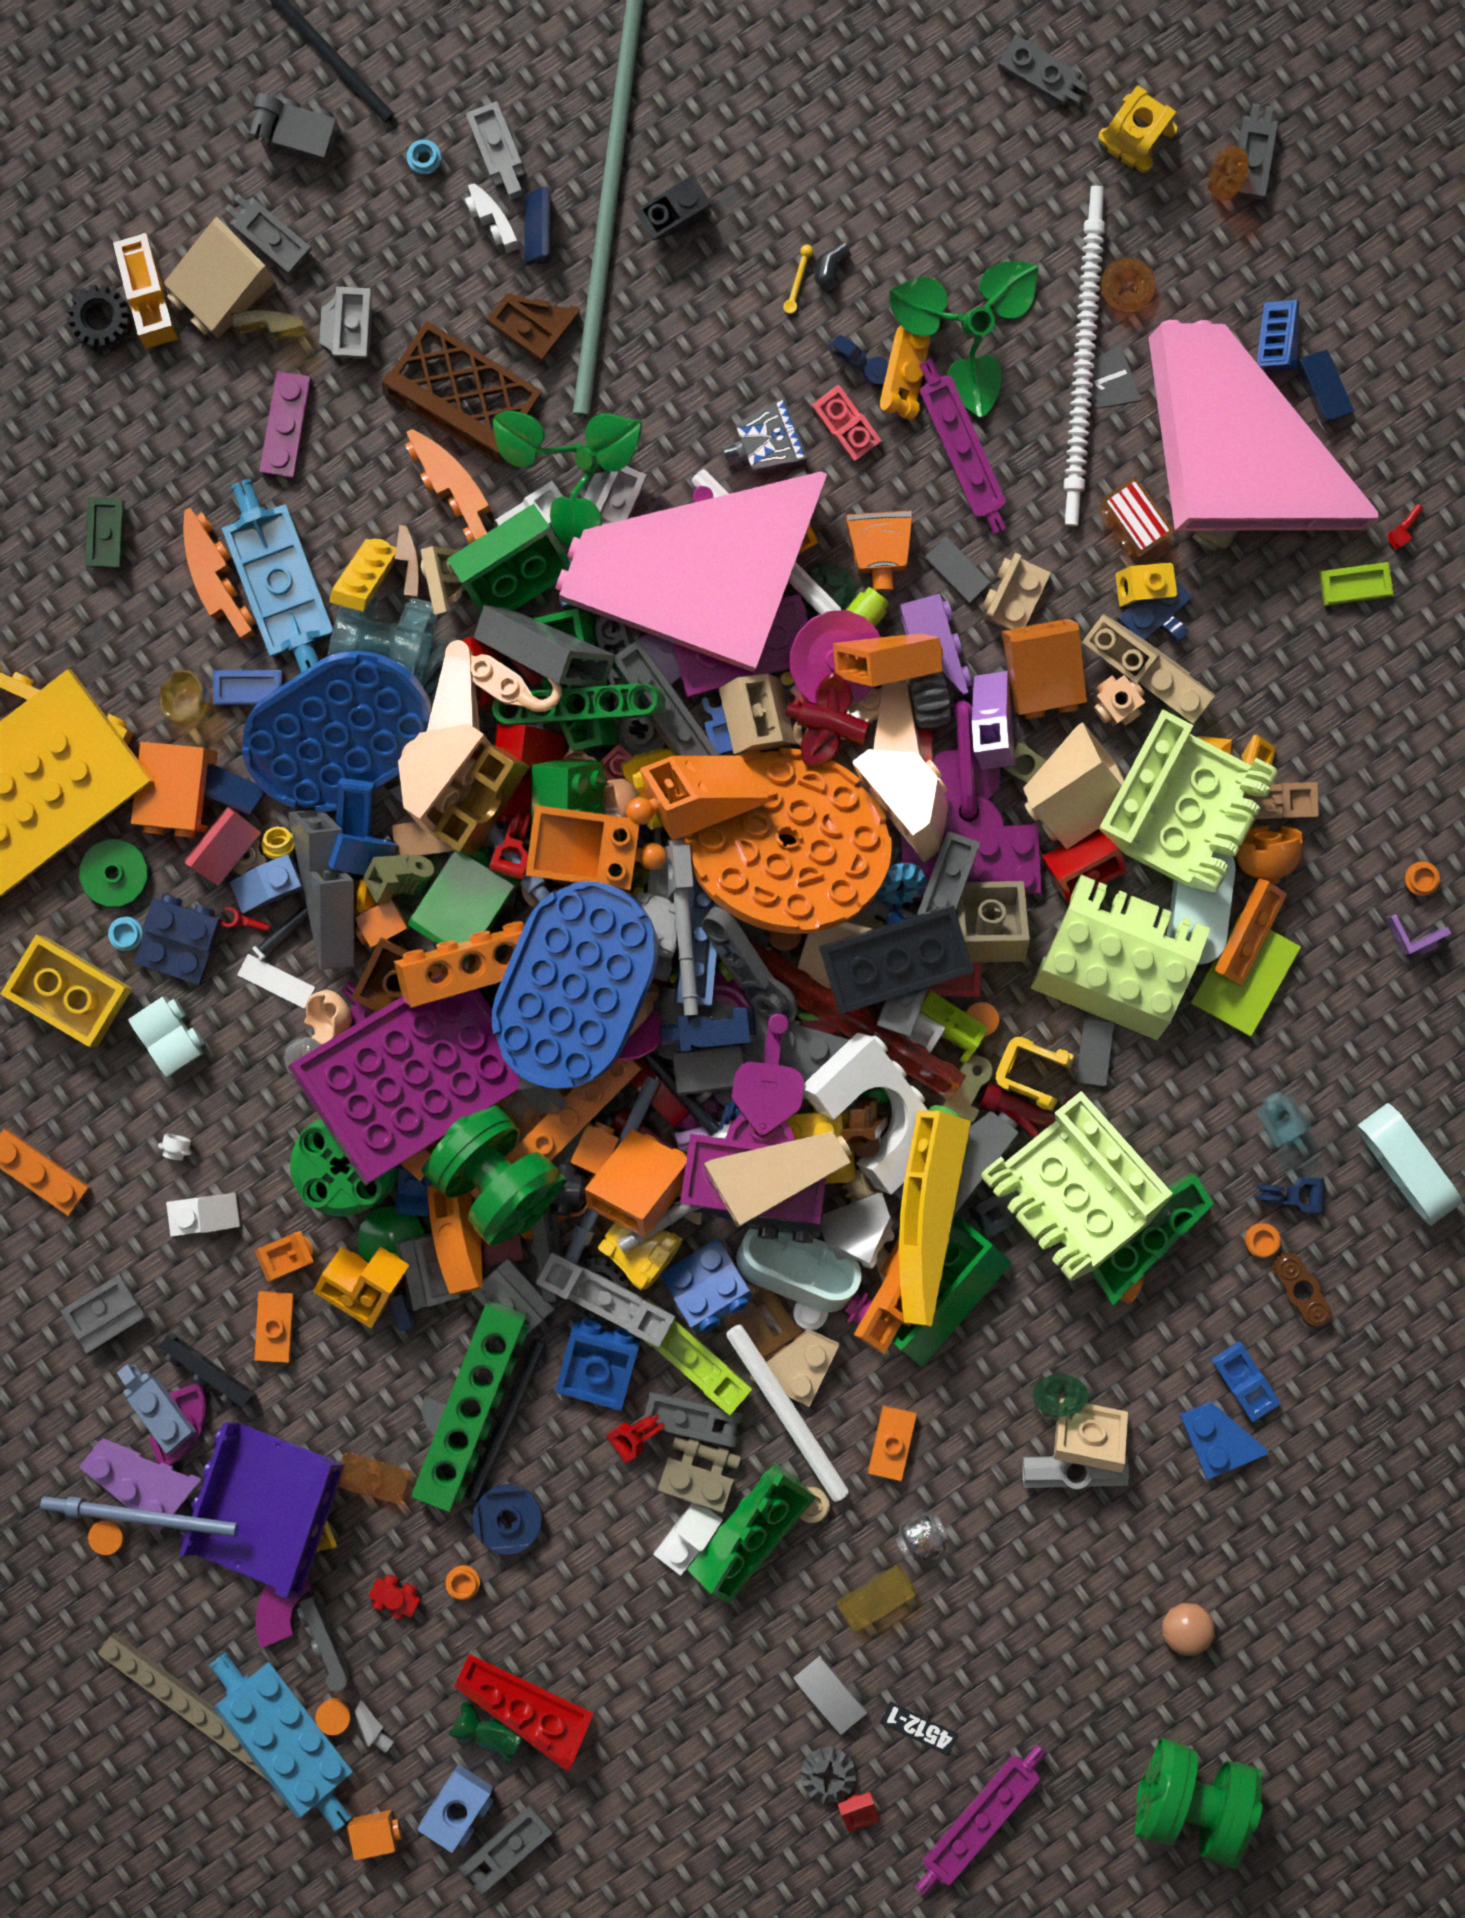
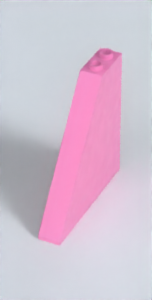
M1168 320L1162 322L1148 337L1175 531L1364 530L1379 518L1375 507L1225 324H1212L1208 320L1198 321L1193 324L1180 323L1178 320Z
M817 472L585 529L581 538L574 537L567 557L573 560L569 570L562 569L555 587V589L561 591L559 601L754 673L827 474Z

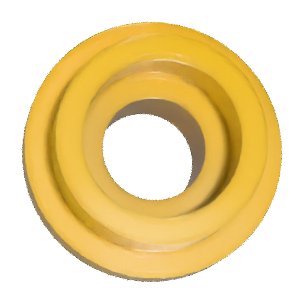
M273 827L266 831L261 842L262 851L271 859H277L287 854L291 855L295 850L292 833L286 828Z

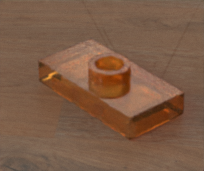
M347 1451L344 1452L341 1463L345 1464L338 1487L401 1505L411 1469Z

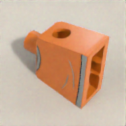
M912 511L846 515V529L857 573H872L873 589L876 592L893 590L892 572L904 571L906 569Z

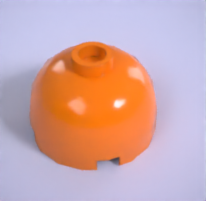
M1269 826L1251 827L1242 845H1237L1239 850L1235 856L1236 863L1244 873L1252 878H1261L1272 884L1279 883L1280 878L1292 873L1301 861L1303 849L1302 832L1288 826H1280V832L1268 831Z

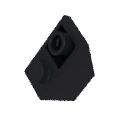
M691 175L636 209L635 213L651 239L655 241L687 230L711 215L712 211L710 200L695 176Z

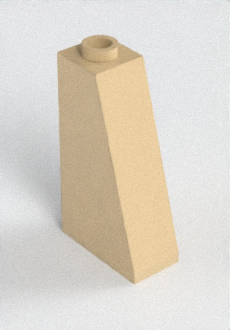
M832 1131L712 1159L704 1163L703 1168L736 1226L740 1227L847 1166L850 1163L847 1156L852 1153L842 1136L836 1138Z

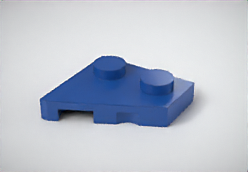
M1211 1401L1179 1414L1207 1480L1268 1454L1265 1447Z

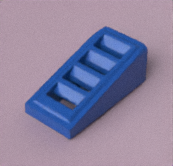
M1298 300L1264 303L1257 364L1264 372L1297 369ZM1289 310L1288 317L1273 318V312ZM1287 324L1286 330L1273 331V325ZM1285 337L1284 343H1272L1273 338ZM1284 350L1283 355L1272 356V351Z

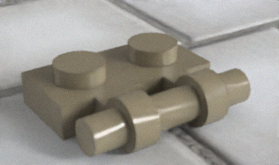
M676 1435L672 1448L683 1451L684 1455L682 1461L668 1457L657 1492L723 1513L734 1479L722 1476L721 1473L724 1466L737 1470L741 1456L729 1453V1449L719 1446L717 1449L699 1443L700 1439L691 1437L687 1439ZM694 1456L712 1461L711 1471L691 1465Z

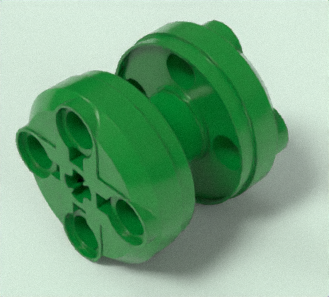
M497 1105L458 1119L450 1126L445 1137L439 1142L430 1158L421 1168V1172L432 1185L447 1198H455L465 1194L474 1187L478 1188L481 1194L472 1205L468 1214V1220L473 1225L474 1230L491 1247L530 1230L540 1220L542 1213L549 1207L567 1182V1179L561 1174L560 1170L539 1152L526 1155L511 1164L506 1156L515 1147L520 1132L512 1119Z
M322 1119L315 1121L301 1132L291 1154L290 1170L294 1186L305 1204L327 1215L351 1216L378 1205L391 1194L398 1181V1166L374 1180L377 1185V1193L374 1195L369 1191L368 1184L365 1186L351 1163L346 1165L350 1169L346 1170L343 1164L347 1162L343 1161V1158L347 1157ZM319 1133L325 1140L323 1148L317 1143V1135ZM320 1183H323L327 1188L326 1197L320 1193Z
M1160 1738L1146 1773L1139 1784L1136 1797L1137 1809L1134 1836L1157 1845L1171 1846L1177 1839L1184 1821L1201 1826L1199 1833L1200 1856L1209 1859L1210 1862L1236 1870L1260 1821L1262 1812V1770L1240 1762L1225 1761L1217 1772L1213 1784L1209 1785L1196 1780L1198 1768V1754L1196 1750L1188 1748L1187 1745Z

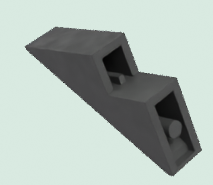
M315 809L289 812V821L319 969L328 970L354 966V880L346 872L333 870L328 866L338 833L342 834V829L325 812H315Z

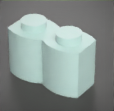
M165 996L129 1018L128 1021L160 1070L168 1077L203 1055L204 1052L201 1046L204 1045V1041L194 1027L188 1029L184 1024L182 1018L186 1015L180 1004L175 999L170 1001Z

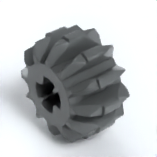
M941 672L910 678L911 701L915 722L919 728L931 729L948 724L951 719V712L944 675Z

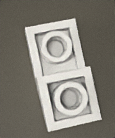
M475 183L468 185L471 196L465 198L472 218L479 216L482 226L495 222V224L490 225L496 245L503 243L506 253L519 249L514 232L498 205Z

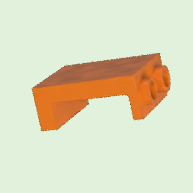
M140 742L138 760L153 781L134 795L131 824L143 826V833L163 835L164 829H174V836L195 838L196 832L207 833L208 826L201 824L208 764L216 765L218 751L201 747Z

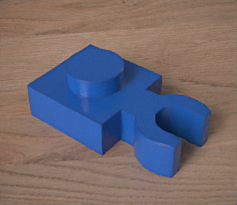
M707 697L703 698V708L713 718L712 721L704 723L709 741L719 755L733 751L723 704L718 708H712L708 703Z

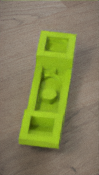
M649 1298L647 1299L649 1302L655 1304V1303H654L652 1300H650ZM675 1319L659 1347L645 1341L702 1389L704 1394L729 1416L752 1390L728 1365Z

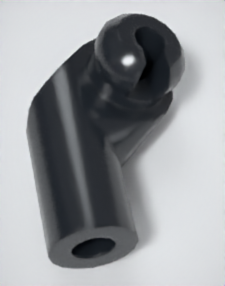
M843 241L817 259L814 279L823 291H831L837 286L838 281L834 277L836 266L852 256Z

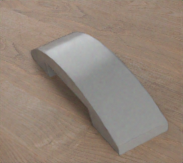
M553 1252L550 1254L536 1281L537 1285L566 1300L569 1299L657 1347L660 1346L675 1318L674 1315L639 1295Z

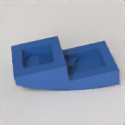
M338 833L328 866L333 870L365 875L373 857L394 856L398 844L365 836L363 839Z
M1240 1341L1211 1359L1228 1388L1252 1422L1281 1404L1266 1378L1261 1374Z

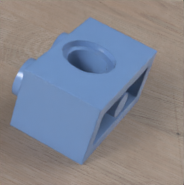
M458 1764L420 1822L418 1831L451 1853H453L458 1844L464 1847L475 1830L470 1826L477 1815L483 1818L493 1802V1799L489 1797L493 1786ZM453 1803H461L466 1807L467 1814L463 1817H456L450 1812L449 1806Z

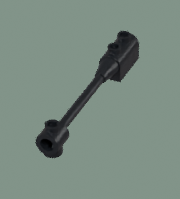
M554 1164L567 1179V1182L549 1205L551 1206L550 1213L571 1216L572 1209L579 1210L587 1201L585 1188L588 1184L584 1176L580 1175V1167ZM825 1194L819 1225L757 1216L743 1225L751 1227L753 1230H758L757 1237L778 1240L780 1232L793 1234V1242L812 1244L813 1236L821 1237ZM678 1196L669 1209L680 1203L681 1197ZM702 1207L694 1211L718 1215L720 1218L734 1222L728 1211Z

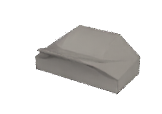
M336 287L334 298L321 307L319 344L330 349L333 357L368 359L372 327V291L370 288Z
M627 466L616 472L604 471L595 473L584 498L592 501L599 509L602 516V525L631 518L641 496L647 475Z

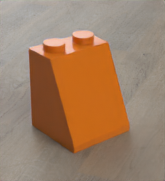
M1068 618L1001 631L1014 709L1017 714H1024L1025 719H1033L1045 716V710L1058 708L1059 713L1078 710V704L1087 702L1080 631L1077 622Z

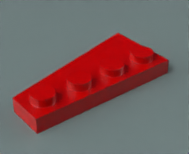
M469 1654L454 1687L569 1772L594 1713Z

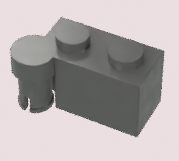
M258 93L253 107L256 112L248 135L256 140H259V137H261L263 148L329 167L340 130L337 119L333 117V114L321 108H314L313 111L300 108L301 105L291 99L281 98L279 100L276 97Z

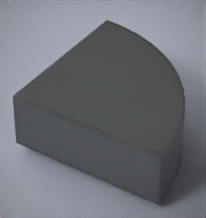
M425 1396L422 1404L423 1420L428 1430L435 1435L447 1404Z

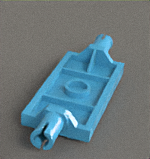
M246 479L241 481L246 493L245 495L238 482L231 486L241 511L240 519L231 525L223 527L222 531L269 656L273 657L287 651H293L302 673L309 668L308 663H310V666H313L319 662L313 643L316 640L335 634L288 506L284 504L273 509L261 507L252 485V479Z
M227 1652L210 1663L208 1667L212 1669L227 1689L225 1691L226 1696L213 1709L296 1818L303 1816L312 1807H317L332 1826L333 1831L342 1827L344 1822L350 1820L352 1816L348 1814L333 1792L335 1791L334 1788L352 1773V1770L318 1728L317 1724L272 1665L268 1662L248 1677V1675H242L229 1658Z

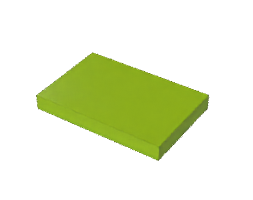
M1241 913L1238 915L1237 919L1235 920L1232 928L1230 929L1227 935L1226 944L1233 932L1236 922L1239 920L1241 916ZM1269 930L1242 986L1229 981L1214 971L1219 959L1217 957L1210 965L1190 1004L1251 1037L1301 946Z

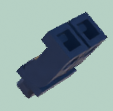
M754 1007L734 1008L732 1019L717 1020L713 1017H696V1015L677 1016L678 1024L660 1025L662 1046L680 1045L681 1051L699 1050V1047L757 1042Z

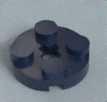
M500 1484L492 1487L481 1496L473 1512V1529L480 1542H483L491 1551L502 1555L516 1554L525 1550L537 1537L542 1525V1511L530 1490L515 1484ZM504 1510H510L512 1515L517 1516V1521L512 1522V1528H505L504 1523L498 1522V1517L503 1515Z

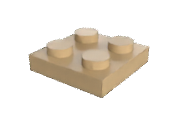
M1060 1398L1057 1409L1053 1459L1122 1473L1125 1465L1128 1412Z

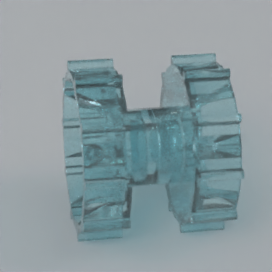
M378 589L363 612L340 605L329 642L328 656L347 651H365L380 654L404 666L421 683L432 647L437 619L431 602L411 597L410 602L405 603L399 624L376 619L379 604L377 597Z

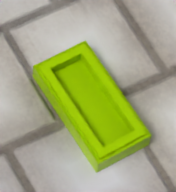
M1389 562L1319 572L1324 606L1394 596Z

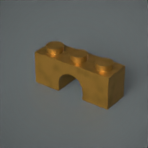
M487 744L469 773L475 778L470 792L460 803L449 805L434 829L433 834L458 852L475 855L530 766L505 749Z

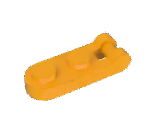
M902 326L897 329L880 399V408L889 413L899 412L900 417L908 420H913L917 416L919 411L917 398L923 376L919 364L924 361L926 363L930 335L917 336L909 333ZM899 390H900V391H903L901 398H900V395L898 394V393H899Z

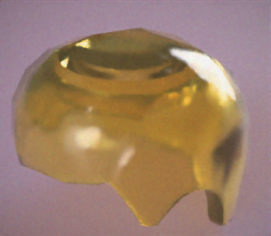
M174 670L171 672V678L166 683L160 685L159 707L163 716L175 724L194 723L208 710L210 693L205 682L190 670Z

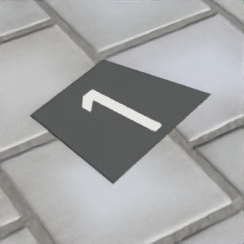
M1120 344L1091 361L1094 364V368L1090 369V373L1094 376L1089 379V382L1093 384V387L1089 388L1088 391L1092 394L1091 399L1095 408L1141 400Z

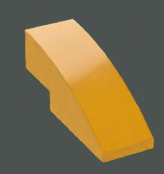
M147 234L113 243L126 296L132 308L138 335L145 349L177 340L178 337Z

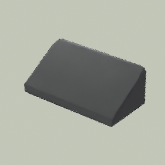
M731 1045L674 1053L673 1064L678 1096L733 1089L735 1073L745 1063L742 1047L740 1045Z

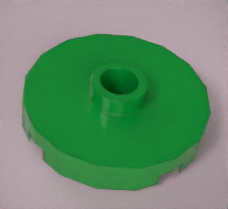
M106 839L94 844L85 853L80 864V882L84 892L94 902L107 907H123L135 902L143 893L149 881V866L144 854L133 844L121 839ZM111 867H117L119 871L115 879H110L108 876V870Z

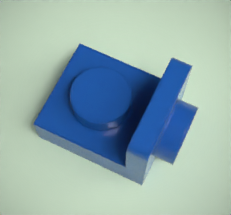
M401 1164L398 1166V1195L395 1212L398 1214L428 1216L427 1187L432 1186V1183L426 1176L419 1181Z

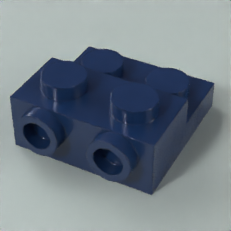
M163 894L161 900L153 898L142 929L144 934L134 963L201 985L221 926L220 921L222 920L214 917L215 910L197 904L194 910L181 906L182 899Z

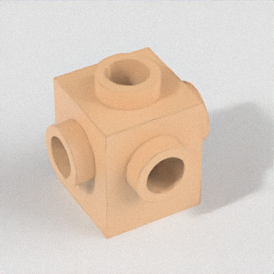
M1112 675L1097 687L1100 694L1093 699V702L1096 704L1094 710L1104 723L1109 722L1114 727L1122 721L1126 726L1142 714L1138 708L1145 703L1142 699L1144 691L1138 683L1136 684L1131 679L1128 680L1125 675L1118 680ZM1117 693H1122L1127 700L1125 705L1116 703L1115 695Z

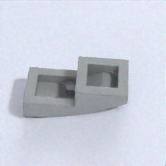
M821 1656L817 1657L794 1677L796 1683L840 1735L867 1714L864 1706L848 1690L840 1677Z

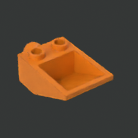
M670 756L640 768L646 798L636 797L632 799L626 807V815L633 823L644 825L650 822L654 813H656L670 838L674 841L767 804L769 800L741 756Z
M535 805L526 876L570 882H600L617 888L631 890L634 861L640 862L647 870L655 871L664 866L667 854L665 849L658 843H648L642 848H638L637 839L640 824L633 823L627 817ZM618 828H623L627 832V838L622 842L616 841L613 837L614 831ZM618 863L621 865L622 873L620 876L614 877L610 875L608 869L611 864Z

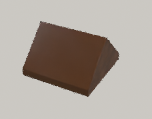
M381 937L351 999L377 1012L403 997L394 961L403 959V954L409 951ZM435 964L432 965L428 971L429 979H433L441 974L442 968Z

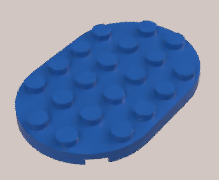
M347 651L333 654L317 662L267 695L254 707L243 730L242 756L244 763L257 785L278 802L295 808L296 805L314 808L315 812L337 810L338 782L340 778L374 782L375 790L400 774L398 761L402 757L401 754L404 747L410 741L415 740L419 733L427 732L432 712L431 703L418 679L396 661L380 654L365 651Z
M577 882L557 892L550 893L530 914L497 990L492 1009L493 1034H496L502 1051L501 1055L509 1067L525 1080L548 1088L569 1089L580 1087L602 1076L611 1068L622 1053L653 980L658 961V942L654 926L649 915L636 899L625 891L605 883Z

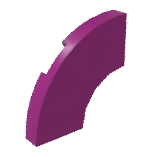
M198 1382L169 1393L197 1432L171 1454H166L156 1439L151 1436L149 1441L159 1465L165 1463L171 1466L180 1460L193 1447L202 1432L207 1414V1395L205 1386Z
M307 1577L302 1595L313 1588L309 1577ZM266 1584L262 1591L256 1611V1633L261 1648L294 1634L292 1615L294 1606L300 1598L285 1599L274 1594L276 1588Z

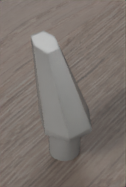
M360 1700L354 1713L366 1746L370 1747L373 1743L386 1753L394 1741L380 1732L383 1726Z

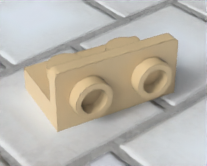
M1017 553L1014 554L1012 560L1004 559L996 576L1002 579L997 591L990 589L982 605V608L987 610L984 619L1007 630L1026 626L1051 574L1021 559L1022 555Z

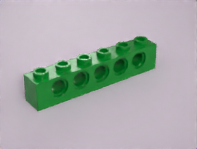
M488 1300L413 1489L412 1498L450 1512L454 1502L461 1504L468 1486L462 1483L466 1471L473 1473L480 1453L474 1450L479 1439L486 1440L492 1425V1421L487 1420L491 1407L498 1409L505 1392L499 1386L503 1376L510 1378L517 1358L512 1357L515 1345H523L530 1328L524 1325L527 1314ZM492 1336H499L505 1341L506 1348L502 1351H496L490 1347L488 1339ZM479 1368L489 1369L493 1374V1381L487 1383L480 1381L476 1375V1370ZM464 1401H477L480 1404L481 1412L478 1414L467 1412L464 1407ZM456 1431L465 1433L469 1443L463 1446L457 1445L452 1440V1433ZM443 1463L453 1465L456 1475L453 1477L444 1476L439 1469V1465Z

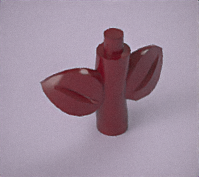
M834 672L826 675L819 683L815 692L816 705L804 702L801 707L789 703L785 716L797 719V725L807 727L801 741V756L805 766L808 767L819 766L833 759L839 752L841 737L863 745L869 730L870 722L847 713L853 702V694L845 679Z

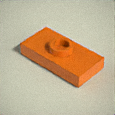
M258 1292L254 1361L290 1362L294 1293Z
M886 1405L882 1406L868 1474L902 1481L916 1420V1412Z

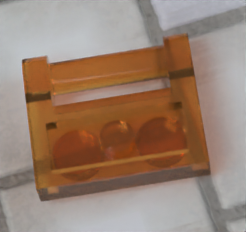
M750 1282L747 1285L753 1294L757 1291L759 1292L782 1332L773 1336L752 1300L749 1301L748 1307L736 1314L729 1313L722 1320L728 1330L741 1324L762 1357H764L803 1331L797 1323H793L775 1292Z

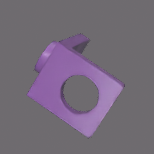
M1397 915L1385 918L1403 955L1411 954L1417 950L1420 955H1423L1439 947L1437 940L1451 934L1449 927L1441 928L1410 943Z

